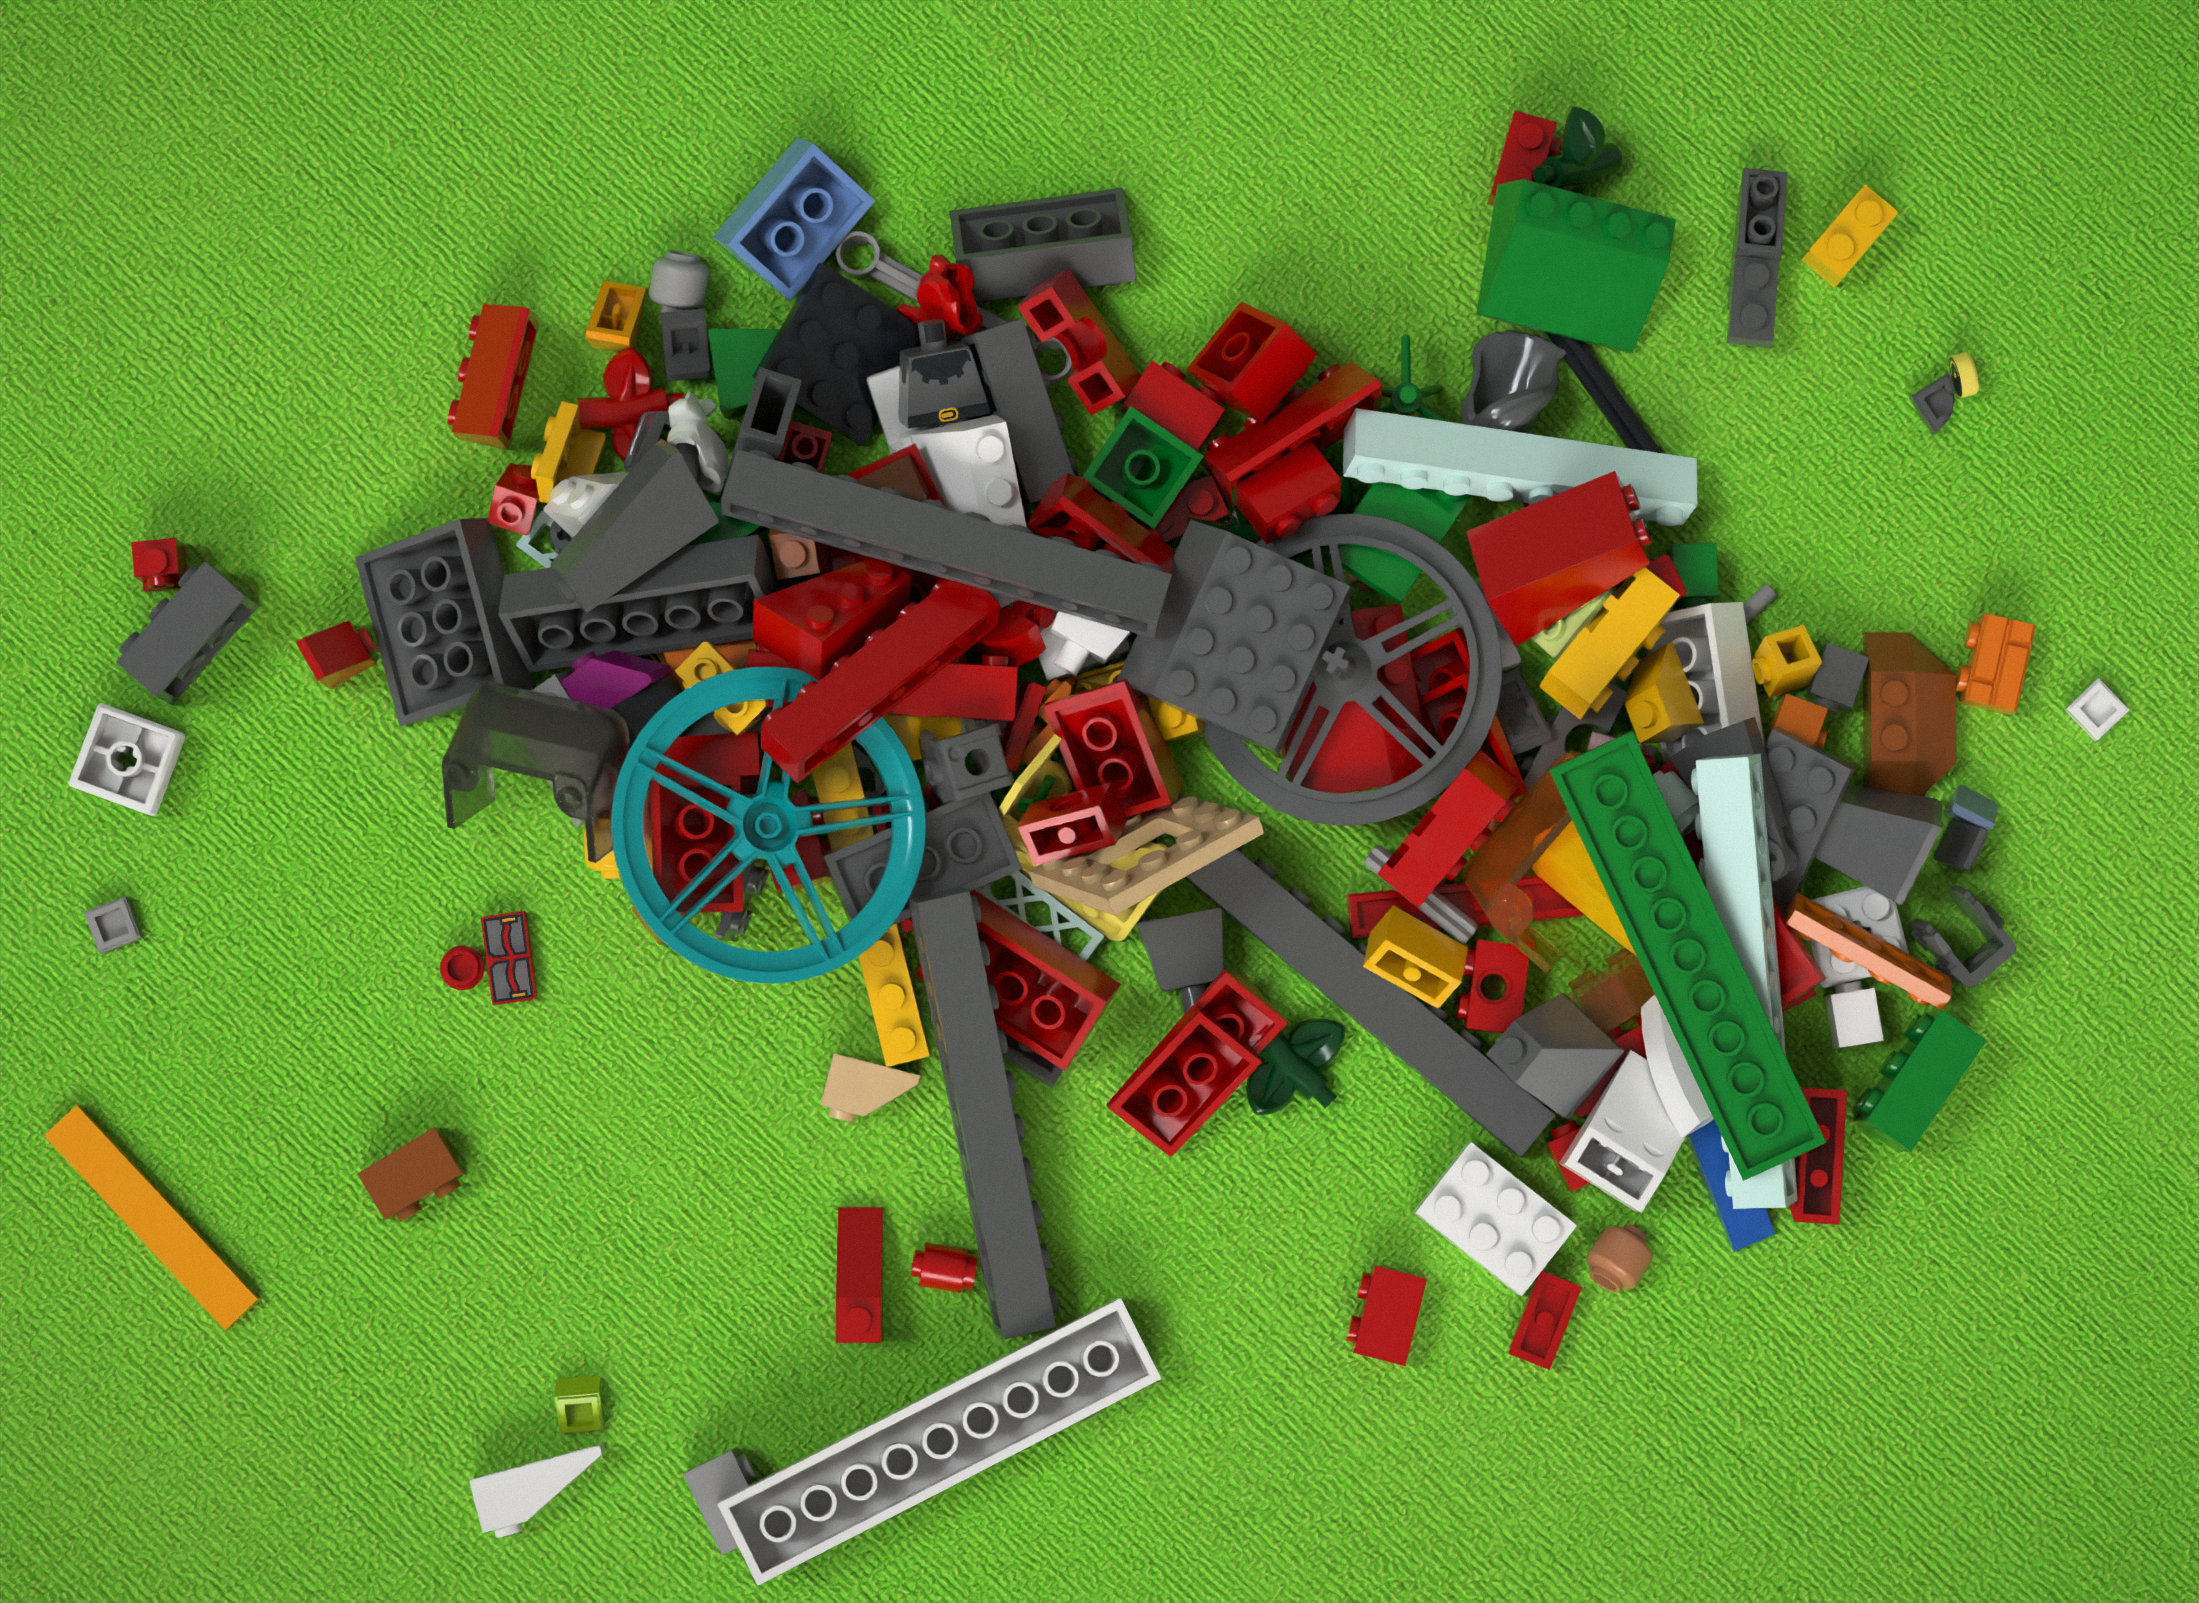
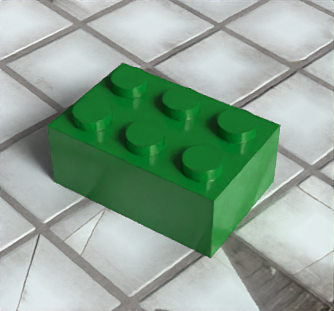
M1942 1009L1925 1012L1922 1016L1920 1014L1915 1016L1903 1036L1909 1039L1902 1050L1900 1049L1898 1052L1893 1050L1878 1071L1883 1075V1078L1877 1087L1875 1086L1873 1089L1868 1087L1853 1108L1859 1112L1853 1122L1896 1152L1912 1151L1987 1041Z

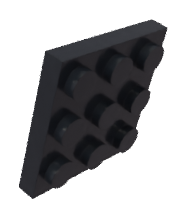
M818 263L752 377L756 379L759 367L802 380L795 405L855 444L863 446L879 420L867 378L899 366L900 352L902 350L921 346L918 325L826 264Z

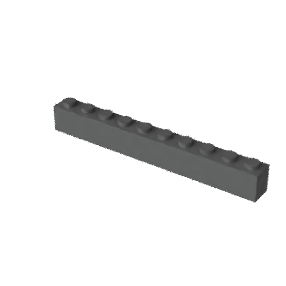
M737 449L722 494V515L1153 639L1172 574L1164 572L1160 566L1153 563H1131L1121 560L1120 556L1108 550L1099 549L1093 552L1077 547L1076 543L1066 538L1053 537L1048 539L1034 535L1032 530L1021 525L1013 524L1006 527L992 523L988 517L979 513L967 512L964 515L950 511L945 505L934 500L919 502L905 498L901 492L892 488L881 487L877 490L863 486L857 479L847 475L832 477L818 473L814 467L805 463L795 462L790 465L776 461L773 456L760 450L745 452Z
M1244 845L1184 877L1517 1157H1521L1555 1117L1548 1110L1549 1106L1525 1091L1494 1062L1492 1063L1479 1052L1484 1046L1479 1040L1465 1029L1457 1034L1445 1024L1449 1016L1442 1009L1436 1008L1429 1003H1426L1424 1006L1411 993L1364 968L1363 963L1367 947L1360 943L1357 948H1354L1343 938L1347 931L1328 915L1321 920L1309 910L1313 902L1294 886L1287 892L1274 881L1279 874L1260 858L1253 863L1241 853V850L1245 847Z
M961 887L909 898L908 903L994 1332L1004 1339H1009L1056 1327L1054 1313L1059 1312V1303L1053 1286L1048 1287L1045 1270L1051 1267L1050 1257L1046 1245L1039 1243L1036 1227L1042 1226V1217L1036 1200L1031 1201L1028 1184L1033 1183V1172L1029 1159L1022 1157L1019 1141L1025 1139V1132L1020 1115L1013 1112L1011 1097L1016 1096V1087L1011 1071H1005L1002 1054L1007 1053V1041L1002 1027H996L993 1010L999 1009V1002L994 985L987 982L985 967L990 966V956L986 942L979 940L976 923L981 922L978 900L976 896H970V891Z

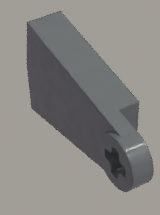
M1752 717L1702 736L1669 759L1693 792L1691 775L1692 770L1696 768V760L1714 756L1761 753L1769 853L1773 852L1776 857V861L1771 863L1773 870L1771 872V882H1774L1785 876L1791 865V854L1782 829L1788 826L1756 719Z

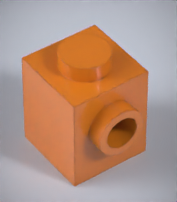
M1786 693L1779 700L1764 745L1772 729L1778 726L1822 749L1828 730L1822 728L1828 709Z

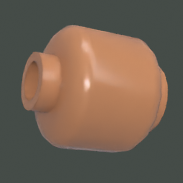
M1625 1224L1623 1228L1617 1226L1605 1228L1589 1251L1586 1259L1591 1270L1589 1275L1592 1280L1604 1289L1614 1293H1619L1621 1289H1634L1653 1258V1253L1646 1244L1648 1239L1646 1234L1630 1224Z

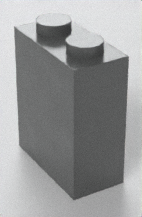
M759 367L720 499H722L737 449L745 452L760 450L770 454L778 461L802 380Z

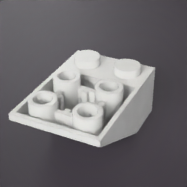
M1629 1050L1559 1164L1625 1206L1642 1213L1662 1181L1685 1137L1681 1138L1665 1110L1655 1087L1648 1061L1645 1058Z

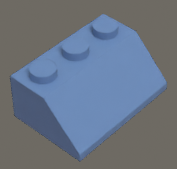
M797 137L716 232L713 238L745 267L787 300L791 301L809 280L818 263H823L875 200L814 143Z

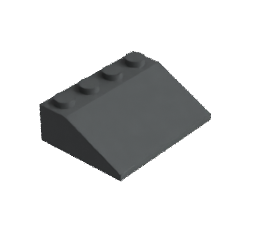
M488 518L457 519L355 557L399 726L411 725L498 701L535 688L531 672H528L498 615L505 574L492 525L487 521Z

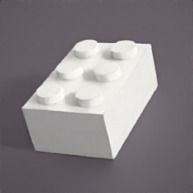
M1472 1142L1465 1144L1413 1211L1414 1214L1519 1296L1526 1292L1577 1226Z

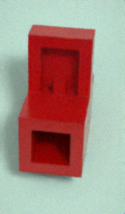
M1018 600L1010 609L1007 607L999 609L997 627L966 651L981 660L982 654L1009 656L1008 664H1017V666L1025 664L1046 650L1040 633L1053 623L1058 611Z

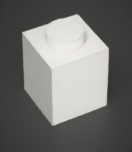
M1861 981L1835 985L1836 994L1824 996L1833 1049L1884 1041L1875 988L1862 990Z

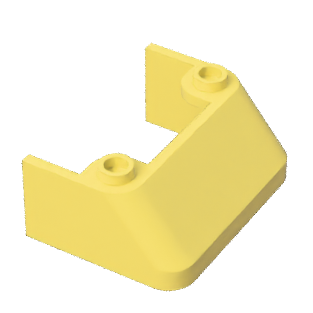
M1056 734L1018 777L997 810L1022 867L1020 871L1030 879L1028 871L1038 865H1033L1018 829V825L1025 814L1020 812L1018 803L1022 798H1032L1046 775H1051L1055 778V783L1046 799L1068 794L1072 790V782L1067 769L1060 763L1050 760V757L1062 740ZM1147 842L1140 846L1138 850L1135 849L1107 865L1127 871L1138 865L1139 859L1145 854L1157 850L1164 851L1168 847L1161 843ZM1162 890L1115 916L1051 892L1048 893L1106 938L1122 941L1135 927Z

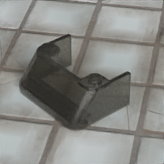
M498 683L485 684L471 695L442 760L447 827L457 828L495 801L493 768L552 781L555 802L563 813L569 817L585 821L588 861L597 863L613 851L611 835L613 796L620 769L629 751L628 728L624 719L610 708Z

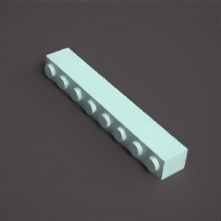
M1358 408L1354 410L1344 428L1343 476L1358 478L1365 483L1386 482L1400 484L1407 489L1428 488L1442 490L1454 496L1469 494L1487 497L1495 502L1511 500L1532 505L1616 471L1623 485L1632 484L1641 506V509L1634 511L1636 519L1642 518L1643 520L1656 521L1662 526L1684 525L1698 505L1697 458Z

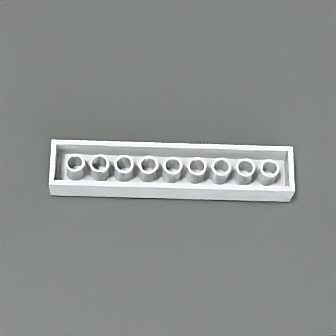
M1116 1298L717 1502V1505L758 1586L1160 1380L1161 1377L1122 1299Z

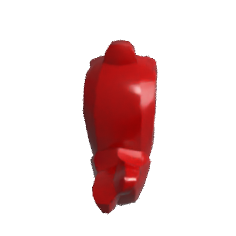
M940 254L932 256L929 270L919 280L915 293L920 307L901 304L895 309V311L917 325L926 320L943 319L947 341L954 340L957 333L966 336L976 333L983 323L982 314L977 309V304L971 290L974 286L972 271L967 265L951 263L945 256Z

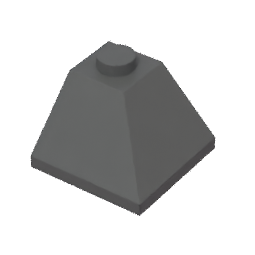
M1561 993L1515 1019L1486 1055L1516 1084L1564 1118L1569 1119L1624 1050L1566 994Z

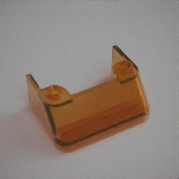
M1576 751L1564 753L1548 769L1582 753ZM1548 769L1469 859L1464 868L1465 884L1492 926L1545 973L1552 969L1564 955L1529 926L1534 914L1533 905L1529 897L1516 884L1572 821Z

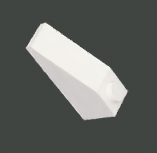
M604 1443L469 1480L482 1533L494 1530L496 1538L521 1532L520 1523L531 1519L606 1452Z

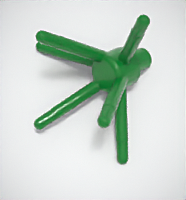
M1404 334L1401 338V384L1394 389L1382 386L1381 396L1390 398V403L1377 411L1393 413L1395 411L1399 415L1410 416L1417 411L1427 419L1448 422L1422 404V398L1440 393L1442 386L1437 384L1419 389L1411 383L1410 336Z

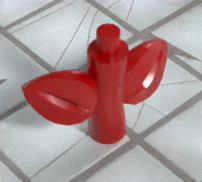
M634 347L626 348L614 355L604 370L603 382L609 397L577 398L581 429L613 428L612 446L616 454L624 461L641 415L648 411L668 412L669 406L678 399H684V392L666 394L665 388L651 390L653 375L650 365L645 357Z

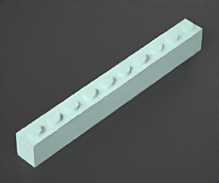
M1761 753L1706 757L1696 760V768L1692 770L1691 775L1692 789L1695 795H1699L1700 813H1697L1695 818V830L1697 838L1703 842L1704 858H1701L1699 862V874L1704 885H1706L1708 894L1786 1056ZM1721 1135L1723 1150L1729 1153L1730 1170L1726 1172L1725 1188L1727 1195L1732 1197L1733 1209L1783 1208L1798 1200L1794 1158L1743 1181Z

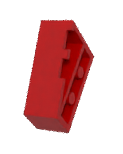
M871 557L755 599L753 609V641L820 681L830 673L832 666L838 659L846 654L852 656L863 647L866 639L879 628L885 630L897 621L900 612L909 605L911 576L889 562Z
M1479 750L1377 874L1419 908L1444 877L1452 881L1468 862L1462 856L1468 848L1476 852L1492 833L1486 827L1489 822L1494 818L1501 823L1517 802L1511 796L1521 783Z
M1800 1087L1826 1143L1794 1158L1798 1200L1789 1205L1794 1222L1840 1225L1847 1090Z

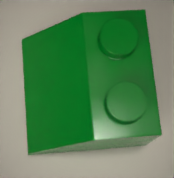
M1130 406L1082 478L1087 480L1092 485L1093 491L1105 500L1115 502L1124 507L1131 519L1154 530L1204 456Z

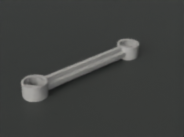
M861 231L851 232L837 245V262L845 275L853 279L872 277L919 303L915 292L923 275L880 253L879 245L871 235ZM869 243L874 250L873 263L863 270L850 269L843 260V250L848 251L855 245L866 246ZM977 305V309L983 317V323L977 332L1007 323V321ZM1035 337L1037 348L1034 354L1040 356L1045 350L1052 349L1057 351L1059 347L1065 352V369H1062L1056 375H1047L1050 384L1063 381L1072 369V361L1068 351L1054 337L1043 343Z

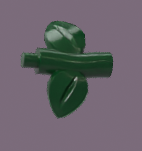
M1572 107L1567 116L1564 129L1563 155L1545 158L1541 166H1537L1534 169V179L1541 184L1545 183L1548 186L1587 196L1589 193V182L1617 172L1622 165V155L1615 144H1604V127L1595 115L1580 107Z
M1317 1018L1300 1022L1289 1034L1288 1039L1280 1031L1260 1052V1055L1266 1062L1260 1064L1247 1079L1246 1093L1252 1111L1256 1115H1269L1278 1112L1292 1101L1295 1090L1306 1100L1313 1096L1326 1108L1337 1095L1325 1084L1329 1078L1320 1069L1331 1063L1339 1053L1345 1038V1027L1333 1020Z

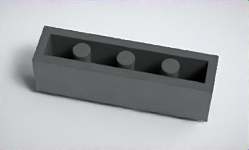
M1023 318L962 337V341L971 350L990 409V414H987V416L997 415L1007 423L1022 505L1042 500L1050 485L1067 472L1078 476V468L1073 455L1066 451L1061 436L1064 434L1061 416L1056 410L1052 409L1048 397L1050 382L1044 369L1039 368L1034 354L1037 348L1034 333L1029 326H1025Z

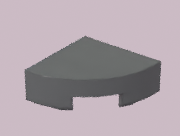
M1949 373L1909 398L1932 435L1946 424L1953 409L1955 389Z

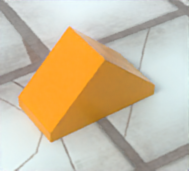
M603 280L586 329V339L592 348L620 352L626 348L633 347L636 349L646 297V287Z

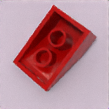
M1127 678L1044 704V709L1054 734L1062 739L1059 747L1076 791L1111 782L1125 817H1129L1172 804L1183 789L1184 785L1169 746Z
M665 776L723 810L726 809L730 801L729 798L685 776ZM705 776L741 794L740 776ZM651 779L643 810L644 844L652 873L667 900L671 902L734 837L735 833L733 825ZM730 853L676 909L677 912L686 913L740 861ZM742 872L700 912H743Z

